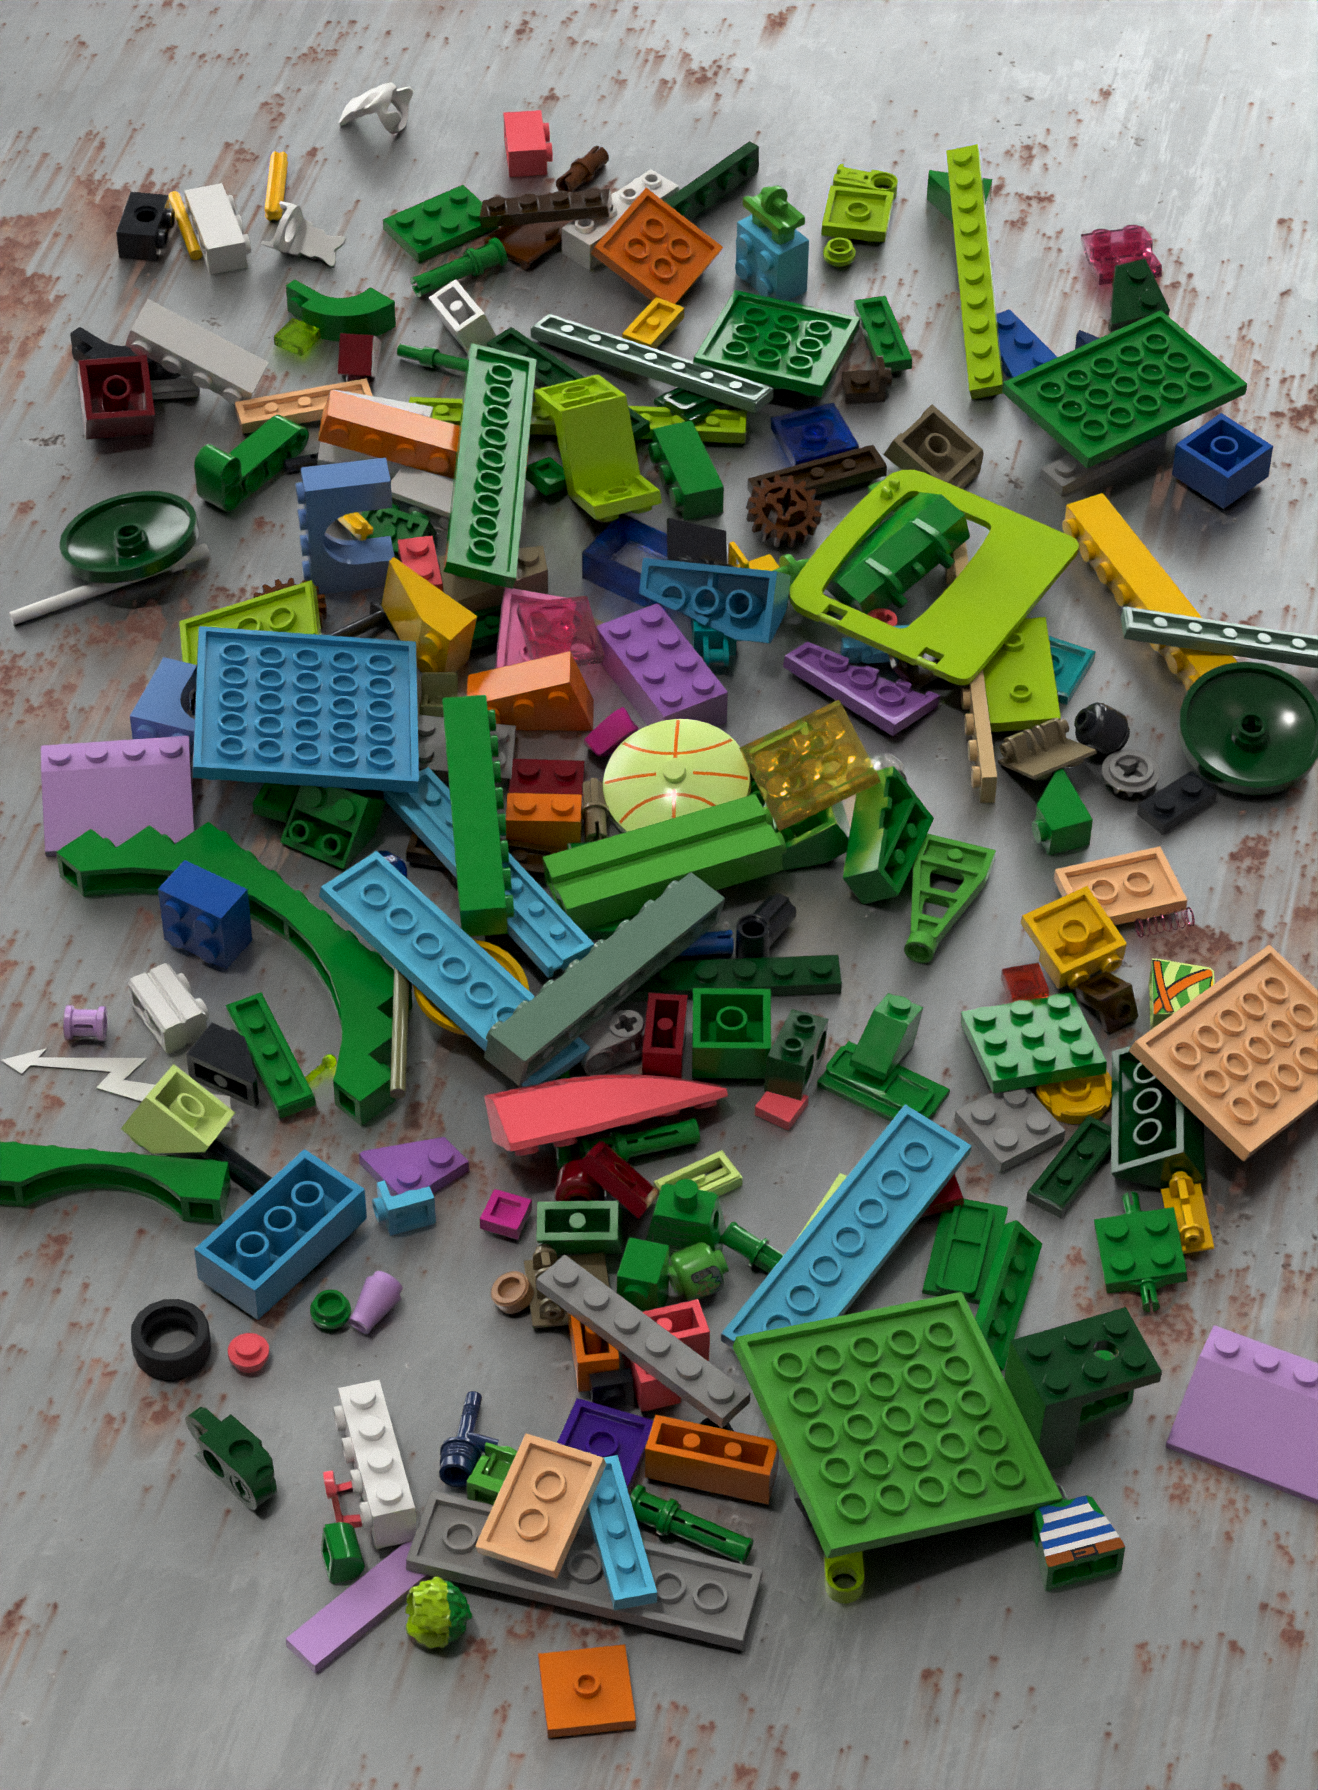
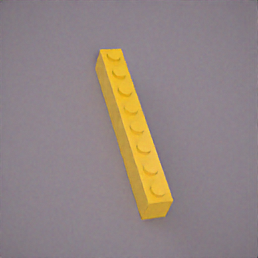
M1103 493L1066 505L1065 520L1062 522L1063 532L1078 541L1081 557L1085 562H1089L1097 572L1100 582L1108 586L1114 594L1118 605L1202 618ZM1150 643L1151 647L1158 651L1165 659L1169 670L1179 677L1185 685L1186 691L1199 677L1211 669L1237 662L1232 655Z

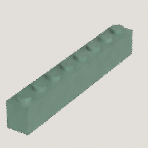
M692 872L679 882L677 880L672 881L663 892V895L655 901H647L640 909L638 915L630 921L628 919L622 921L612 936L605 941L601 939L596 942L587 956L580 961L576 959L571 962L564 974L557 980L546 982L536 997L531 1001L525 1000L521 1002L513 1012V1015L506 1021L495 1023L486 1036L488 1042L484 1058L516 1084L521 1085L719 923L725 898Z

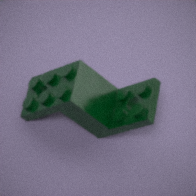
M1124 1307L1011 1340L1004 1379L1050 1471L1072 1463L1083 1404L1158 1383L1161 1380L1162 1370L1129 1311ZM1099 1350L1111 1352L1115 1358L1105 1361L1102 1358L1096 1357L1094 1353Z

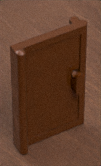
M573 220L501 226L484 239V244H488L489 240L494 237L498 238L505 248L507 258L520 263L521 268L525 271L533 261L562 241V227Z

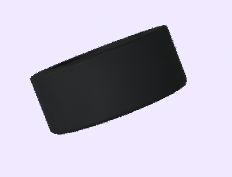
M163 1299L149 1304L140 1311L131 1325L132 1351L138 1367L149 1376L162 1380L181 1379L192 1375L200 1369L210 1355L211 1347L209 1323L203 1311L193 1303L181 1299ZM167 1326H181L190 1329L195 1334V1339L189 1346L174 1353H161L152 1350L146 1344L151 1334Z

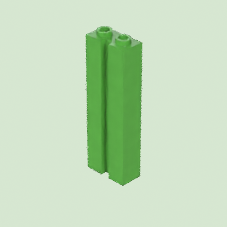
M756 794L544 856L543 866L545 882L553 900L583 931L638 914L647 901L658 899L672 881L677 880L679 882L690 872L716 891L782 871V854H785L787 849L781 832L775 833L773 829V819L767 806L762 807Z

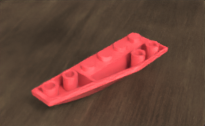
M611 1074L558 1079L485 1095L484 1098L492 1142L505 1148L507 1151H515L516 1156H522L538 1152L539 1145L553 1142L554 1147L569 1146L577 1143L576 1137L621 1125L636 1124L642 1122L643 1119L654 1116L667 1117L680 1113V1109L694 1106V1109L712 1107L717 1105V1099L728 1097V1092L726 1088L716 1084L676 1077Z

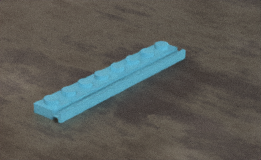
M427 767L419 771L418 793L383 791L384 800L457 878L449 788ZM509 853V863H502L503 868L510 867L512 890H505V895H513L514 918H507L508 935L543 973L550 978L553 976L554 971L560 968L564 971L574 960H582L589 954L594 943Z

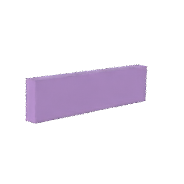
M413 1541L399 1546L286 1638V1647L314 1673H317L403 1603L411 1587L419 1586L421 1581L431 1580L435 1577L406 1570V1559Z

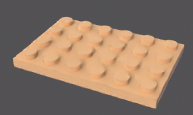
M1268 945L1136 1040L1129 1049V1052L1244 1162L1318 1104V990L1271 945Z

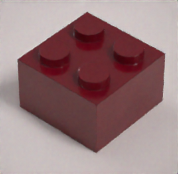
M147 355L78 360V387L86 440L151 435L154 433L155 411Z

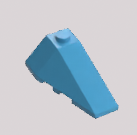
M643 558L639 594L695 619L697 622L724 633V635L735 640L771 644L787 610L791 575L777 571Z

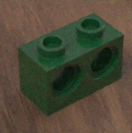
M791 1009L767 1056L764 1092L768 1091L796 1100H802L825 1054L829 1019Z

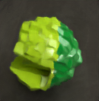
M434 1577L432 1580L421 1581L419 1586L411 1587L409 1594H407L406 1601L408 1605H406L405 1614H408L409 1617L405 1630L408 1635L416 1639L417 1643L425 1645L429 1649L435 1647L444 1648L451 1641H456L466 1631L467 1621L472 1619L470 1605L467 1603L465 1595L460 1592L459 1587H455L450 1581Z

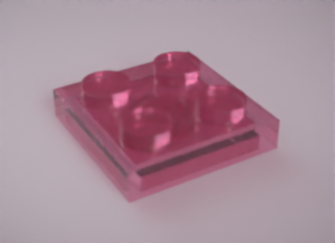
M587 596L518 604L516 612L530 660L571 651L577 666L600 664L603 662L605 655Z

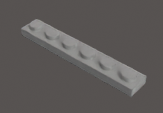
M563 1255L536 1279V1289L719 1427L723 1428L750 1403L751 1393L568 1256Z

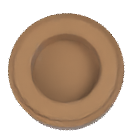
M510 1271L501 1275L491 1288L492 1300L502 1312L508 1314L517 1313L525 1309L534 1296L533 1285L523 1273L518 1271Z

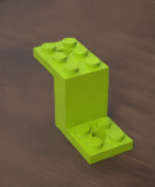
M599 374L534 390L536 403L554 417L568 496L595 520L599 519L600 522L616 520L619 518V514L630 511L635 514L645 513L652 510V506L662 504L660 490L640 475L627 397L623 392Z

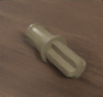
M591 778L590 781H584L582 784V819L585 825V842H594L593 836L595 835L597 836V841L608 838L606 819L609 816V807L605 804L603 782L598 781L597 778Z

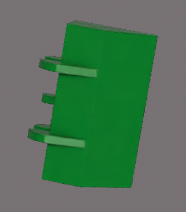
M920 492L858 545L831 579L826 590L842 604L865 614L877 608L886 609L892 603L898 608H903L908 603V600L903 596L908 589L938 564L947 569L955 564V560L950 554L970 538L965 514L942 494Z

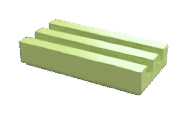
M721 1150L653 1181V1186L660 1193L661 1186L666 1183L675 1185L679 1180L690 1179L697 1184L698 1190L714 1192L721 1196L742 1186L743 1177ZM720 1166L723 1167V1168H721V1169H719V1170H717V1171H715V1172H713V1173H710V1174H708V1175L705 1176V1173H707V1172H709V1171H712V1170H714V1169H716V1168H718V1167H720Z

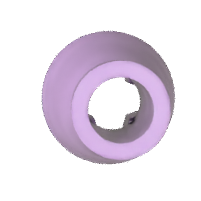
M375 1271L373 1276L367 1277L354 1312L348 1320L350 1325L359 1332L369 1334L372 1328L401 1300L400 1293L403 1287L399 1281L382 1271Z

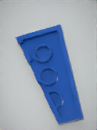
M1010 309L997 314L1002 369L1006 377L1010 376V378H1013L1057 358Z

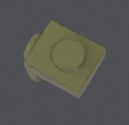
M456 672L422 673L420 715L443 717L442 698L458 697V674Z

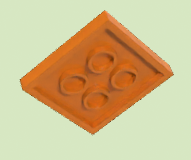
M645 188L594 246L590 254L651 301L658 297L677 304L715 260L723 247L648 188Z

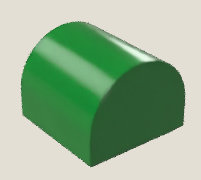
M344 1522L325 1524L320 1551L329 1582L336 1584L358 1577L363 1572L365 1563L354 1527Z

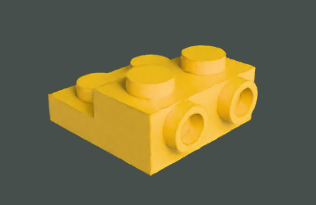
M1088 886L1022 915L1021 925L1040 951L1039 962L1058 989L1067 985L1070 989H1075V986L1089 980V975L1099 970L1102 973L1105 971L1112 973L1121 966L1127 943Z

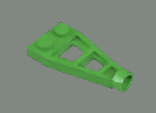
M927 833L913 863L910 935L904 947V952L910 960L917 963H928L933 959L940 941L985 887L995 862L996 850ZM932 873L964 881L954 893L931 888L929 885ZM924 902L948 908L943 918L922 914Z

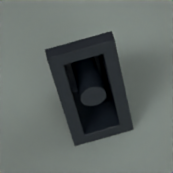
M212 1022L186 1053L189 1076L202 1085L256 1108L259 1104L257 1077L245 1037L234 1029L224 1028Z

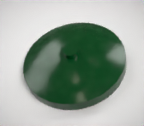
M162 491L131 492L103 500L78 514L64 529L60 537L59 548L66 568L76 577L95 583H123L149 577L180 561L195 545L200 528L193 506L184 498Z
M1234 662L1221 665L1204 673L1186 692L1177 721L1179 742L1191 765L1203 777L1217 786L1236 793L1249 795H1265L1283 791L1306 777L1318 760V702L1308 688L1298 679L1274 666L1257 662Z

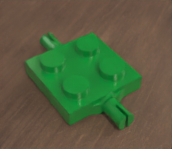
M1127 1192L1122 1196L1125 1214L1094 1219L1106 1292H1140L1142 1309L1145 1312H1150V1298L1154 1312L1160 1308L1156 1289L1167 1284L1188 1281L1174 1207L1141 1211L1138 1193L1131 1192L1133 1203L1131 1205L1129 1193Z

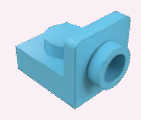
M385 1181L376 1183L378 1198L372 1199L374 1214L378 1222H385L390 1236L436 1224L435 1198L430 1186L391 1196Z

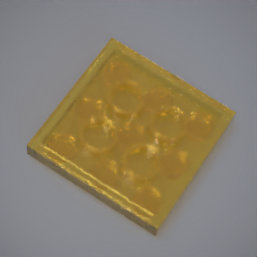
M840 700L739 748L779 831L881 782Z

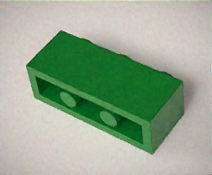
M692 420L653 428V443L648 445L649 456L653 464H658L661 483L669 488V496L673 508L679 509L684 520L722 513L724 486Z

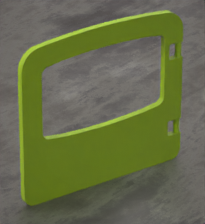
M900 470L891 473L864 497L819 546L792 583L789 594L790 604L795 611L809 619L836 628L838 632L911 665L923 667L951 683L967 685L974 681L1078 554L1079 543L1070 535L917 470ZM920 492L942 494L965 514L967 520L979 524L990 531L978 551L951 585L921 616L906 628L891 626L823 594L843 563L869 533L907 498L915 497ZM830 610L844 617L840 621L826 613ZM926 653L940 661L936 664L922 658V656Z

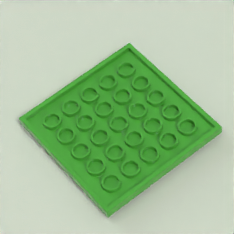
M962 1292L737 1336L734 1341V1351L827 1559L1034 1513L1039 1507L1058 1503L1062 1500L1059 1489Z

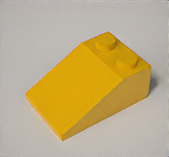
M395 557L389 560L381 606L401 641L416 642V664L422 673L456 672L469 659L477 616Z

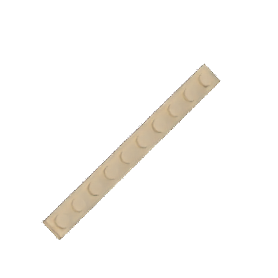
M966 542L950 554L955 560V564L949 569L945 568L946 584H951L969 563ZM982 670L974 681L961 689L962 709H968L969 712L965 714L964 727L965 735H972V740H968L969 762L975 761V766L971 767L972 788H978L980 803L995 802L997 773Z

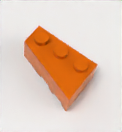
M571 651L468 675L467 696L486 695L488 710L495 709L496 724L516 726L515 730L593 731L594 699Z

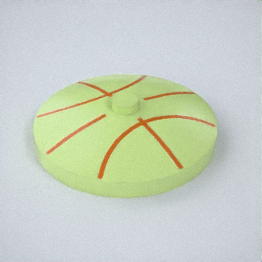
M691 719L660 721L641 728L630 735L612 754L603 778V794L605 803L609 807V816L622 833L743 798L751 793V777L748 762L737 742L723 730L711 724Z

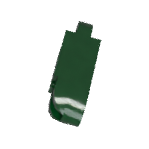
M199 1407L185 1417L186 1425L200 1447V1452L195 1454L194 1457L245 1506L254 1510L277 1493L273 1459L268 1451L262 1447V1441L232 1414L220 1421L206 1407Z

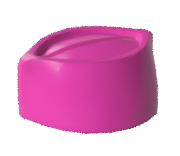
M621 707L604 719L584 739L583 744L596 755L606 757L612 754L626 738L638 731L639 728L632 721L625 708Z

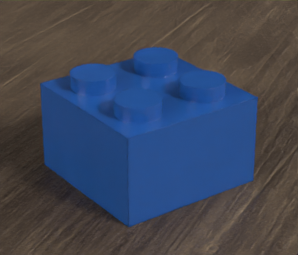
M1220 413L1176 444L1172 475L1224 509L1269 477L1273 445Z
M186 860L158 888L164 940L168 941L172 946L183 948L199 956L207 963H214L227 969L253 940L248 889Z

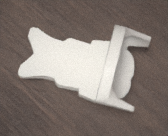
M392 82L372 88L362 95L352 98L347 103L339 125L343 126L354 118H360L366 114L370 115L376 112L385 129L390 134H395L401 131L407 123L409 102L414 90L410 86L397 89ZM390 102L396 107L397 111L388 112L387 109Z
M280 201V207L286 211L279 222L275 236L271 241H262L261 244L287 253L290 256L300 257L303 255L312 260L320 259L330 267H334L336 264V252L345 244L346 238L344 236L327 235L324 230L314 227L311 222L303 218L300 206Z

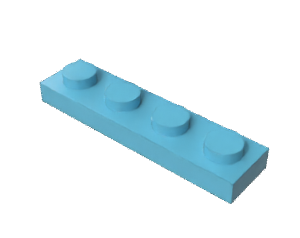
M618 1455L604 1457L606 1467L586 1511L614 1611L657 1603L656 1586Z

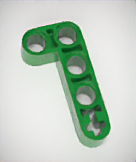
M275 415L230 453L212 444L203 446L194 461L198 496L226 512H231L283 469V461L285 459L297 457L304 450L309 439L308 430L281 415Z

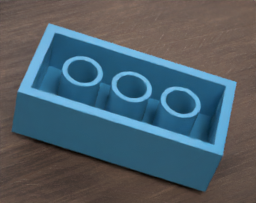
M304 1149L194 1249L198 1279L259 1320L367 1219L365 1189Z

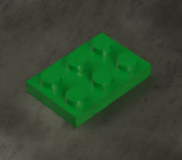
M464 185L383 219V230L418 263L499 227L481 228L479 216L482 202Z

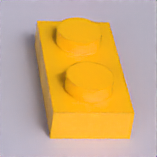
M655 297L622 333V338L656 349L684 319V307Z

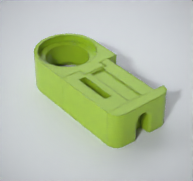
M840 164L837 168V174H834L833 186L894 192L895 199L897 196L898 179L895 175L873 169L871 172L847 168L844 167V164ZM876 186H888V187H890V188H888V189H880V188H877Z
M863 1551L828 1559L824 1557L825 1591L833 1601L843 1604L852 1603L862 1595L864 1589ZM839 1574H849L856 1579L857 1583L851 1588L843 1589L837 1587L832 1580Z

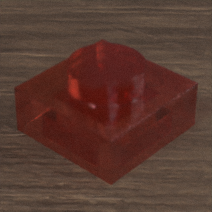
M1039 963L1002 969L1001 981L1010 1003L1018 1000L1049 997V988Z

